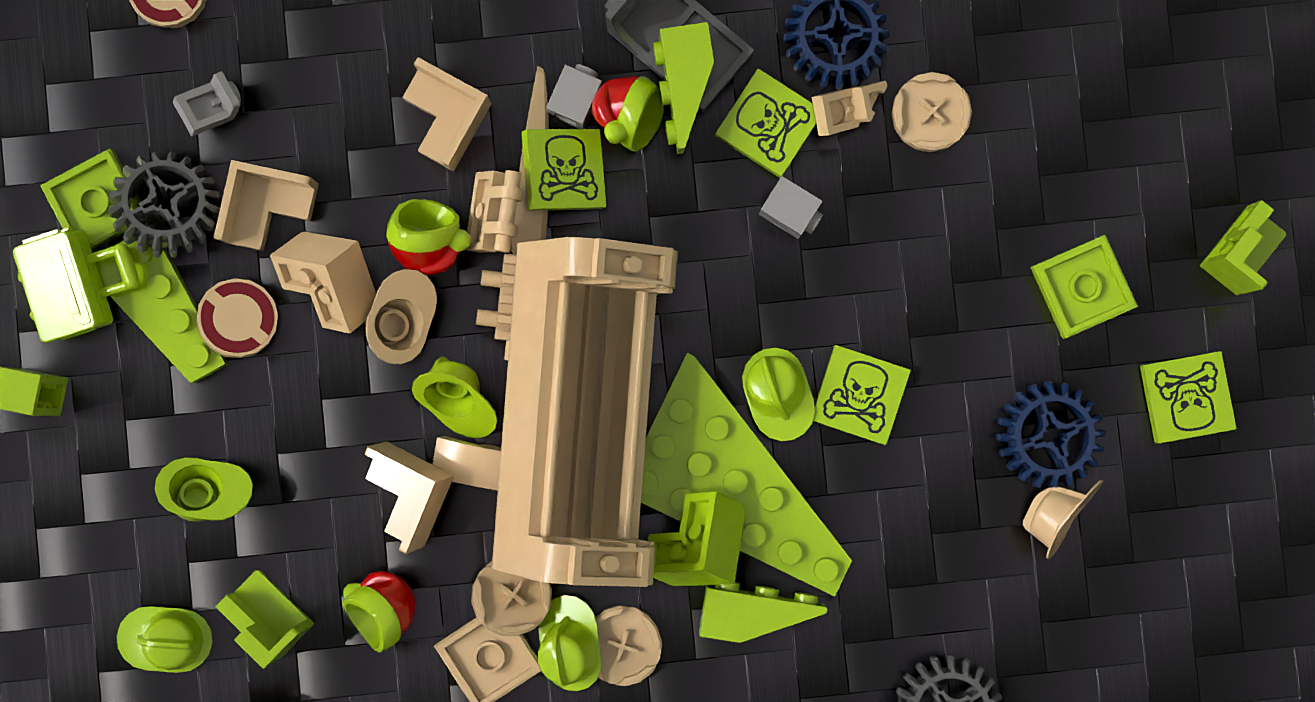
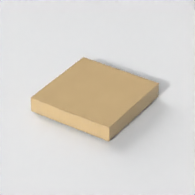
M477 617L434 645L469 702H495L541 671L538 656L524 634L519 636H501L488 630Z

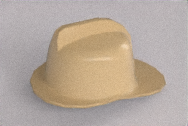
M403 269L393 272L383 280L366 318V337L369 347L379 359L391 364H403L412 361L421 352L437 303L435 287L426 275L417 270Z
M1102 479L1087 494L1058 486L1057 488H1047L1034 498L1023 520V526L1049 548L1046 555L1047 559H1050L1057 551L1074 519L1104 482Z

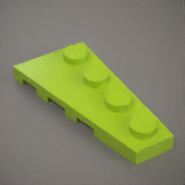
M137 241L129 244L128 247L140 283L135 289L120 292L110 297L190 383H196L229 365L224 356L211 350L201 338L196 321L198 306L167 249L162 248V254L157 258L153 255L152 246H149L144 253H140L137 250ZM115 256L96 262L103 287L122 282Z

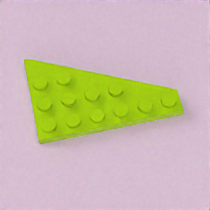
M687 353L645 440L641 503L681 522L685 494L717 491L746 507L740 551L835 597L852 560L695 356Z

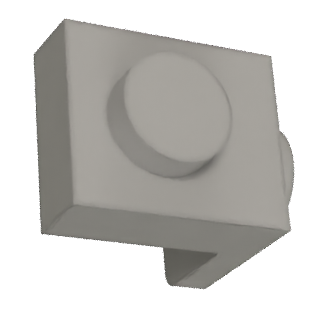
M222 71L214 74L210 83L179 94L173 100V104L191 136L234 120L241 103L240 93L236 85L232 81L228 82Z

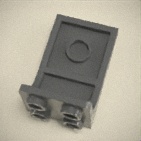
M608 0L605 4V8L608 9L605 14L607 32L665 81L664 66H656L653 42L659 41L660 29L708 22L714 64L699 106V110L702 112L706 110L754 54L752 47L696 0Z

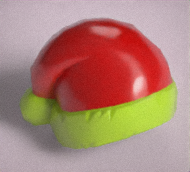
M645 76L614 78L605 82L593 97L591 112L595 120L605 128L604 134L610 143H621L627 149L636 152L644 148L658 130L664 113V105H662L660 89L654 82Z
M413 199L399 204L391 215L387 226L386 237L388 245L396 260L406 269L417 270L424 275H434L447 271L454 265L459 252L465 250L471 244V235L466 230L460 229L458 214L448 206L433 200Z
M386 571L373 572L361 583H351L344 588V600L342 602L344 610L374 651L378 653L383 652L395 645L412 625L416 612L415 595L407 582L397 574Z

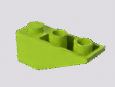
M708 22L660 29L659 41L653 42L656 66L663 65L666 81L659 82L662 105H670L672 120L665 121L668 144H676L677 154L684 153L714 64Z
M737 582L726 585H706L699 635L700 637L741 643L826 614L827 607L824 603H818L819 596L808 593L795 592L793 599L778 596L779 589L764 586H755V592L739 590L740 583Z

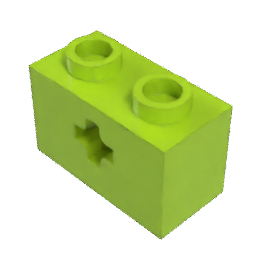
M0 366V409L32 416H61L69 377L24 368Z

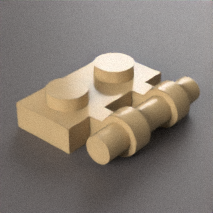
M506 170L505 173L498 171L476 172L467 232L471 235V244L465 250L478 253L496 251L510 253L512 238H516L518 225L514 224L517 202L522 201L523 189L520 188L522 173Z

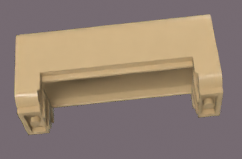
M564 237L517 243L492 558L493 570L546 583L633 587L653 585L656 547L653 546L654 542L638 539L656 295L673 293V289H675L678 251L673 250V248L582 237Z

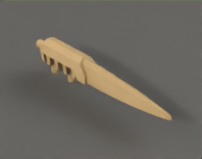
M537 66L526 129H549V118L546 110L548 104L546 76L544 69ZM523 149L519 172L522 173L520 188L523 189L522 201L517 202L514 224L518 225L516 238H512L510 247L513 254H504L502 272L482 270L481 285L500 288L498 311L478 309L476 325L496 327L494 339L506 341L504 360L507 361L509 356L517 243L546 240L548 211H528Z

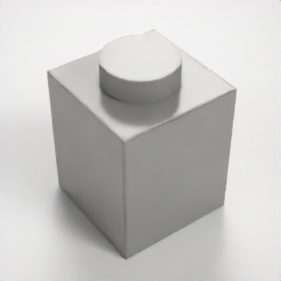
M577 64L575 69L565 65L547 104L546 110L548 115L578 129H585L592 114L593 97L602 86V80L597 79L598 73L580 64Z
M781 176L758 215L799 239L804 231L811 235L822 218L823 214L817 211L822 200Z

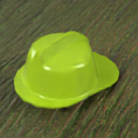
M780 348L763 349L753 355L745 365L742 380L753 419L759 430L769 438L779 441L794 440L805 434L812 425L815 405L804 369L798 358L788 350Z
M440 357L435 361L428 373L418 376L413 381L412 392L415 399L455 433L466 437L481 438L490 435L495 430L498 420L496 412L488 400L480 394L478 377L476 372L469 366Z
M184 457L170 462L162 468L155 482V493L158 502L167 511L177 514L185 520L198 522L203 520H225L237 515L247 506L253 491L250 476L241 467L230 463Z
M563 595L551 600V606L547 615L539 624V666L542 673L549 680L565 690L580 691L587 689L598 679L602 669L598 625L594 612L585 601L576 596Z
M154 606L138 608L124 618L120 623L117 633L118 649L123 658L133 667L148 671L174 673L191 671L204 662L210 654L213 644L212 631L207 621L194 611L180 608Z

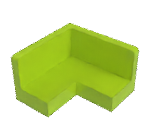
M1262 200L1248 205L1201 263L1200 267L1236 295L1262 290L1268 282L1257 272L1286 237V232L1268 218L1274 209Z
M717 491L685 494L679 532L649 534L648 541L654 542L653 546L656 547L653 578L671 586L734 584L746 507Z
M261 570L254 571L235 592L226 595L215 606L241 632L234 641L263 669L282 658L315 624Z

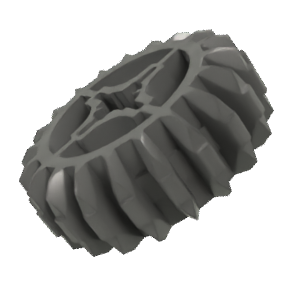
M154 151L152 153V162L146 163L144 158L138 156L136 158L137 169L129 165L123 167V173L126 178L115 177L113 180L114 187L117 190L109 192V201L114 205L109 207L108 211L111 218L117 219L113 223L115 231L125 232L123 239L126 244L129 245L137 241V250L140 253H144L149 246H152L153 255L157 258L161 256L162 248H168L170 256L174 258L178 254V246H183L185 251L191 253L193 251L192 239L204 244L206 235L203 230L214 231L215 222L211 218L219 216L220 208L214 204L219 202L220 198L219 192L212 190L215 186L214 179L212 177H204L205 168L202 165L191 169L192 161L188 155L178 163L176 162V154L172 151L167 155V160H160L159 153ZM161 180H174L180 182V184L174 186L166 185ZM147 185L149 190L148 197L139 203L140 207L131 211L134 197L141 188ZM157 193L162 201L167 200L168 204L171 201L172 216L168 209H162L161 205L158 207ZM198 199L196 212L183 225L180 217L181 211L190 206V201ZM154 223H162L169 230H156L147 226Z
M946 655L944 667H941V663L936 656L930 657L932 669L928 671L923 664L917 663L915 667L921 675L915 679L911 674L906 673L904 679L911 685L910 689L898 687L896 693L906 699V702H919L926 689H928L927 691L931 696L932 702H942L939 695L946 702H973L977 698L978 702H999L1002 699L999 692H988L994 687L995 681L991 677L981 680L985 670L980 665L975 666L970 671L971 661L963 657L956 668V661L952 655ZM949 678L960 679L968 682L971 687L965 691L960 689L954 693H947L940 687L937 681Z

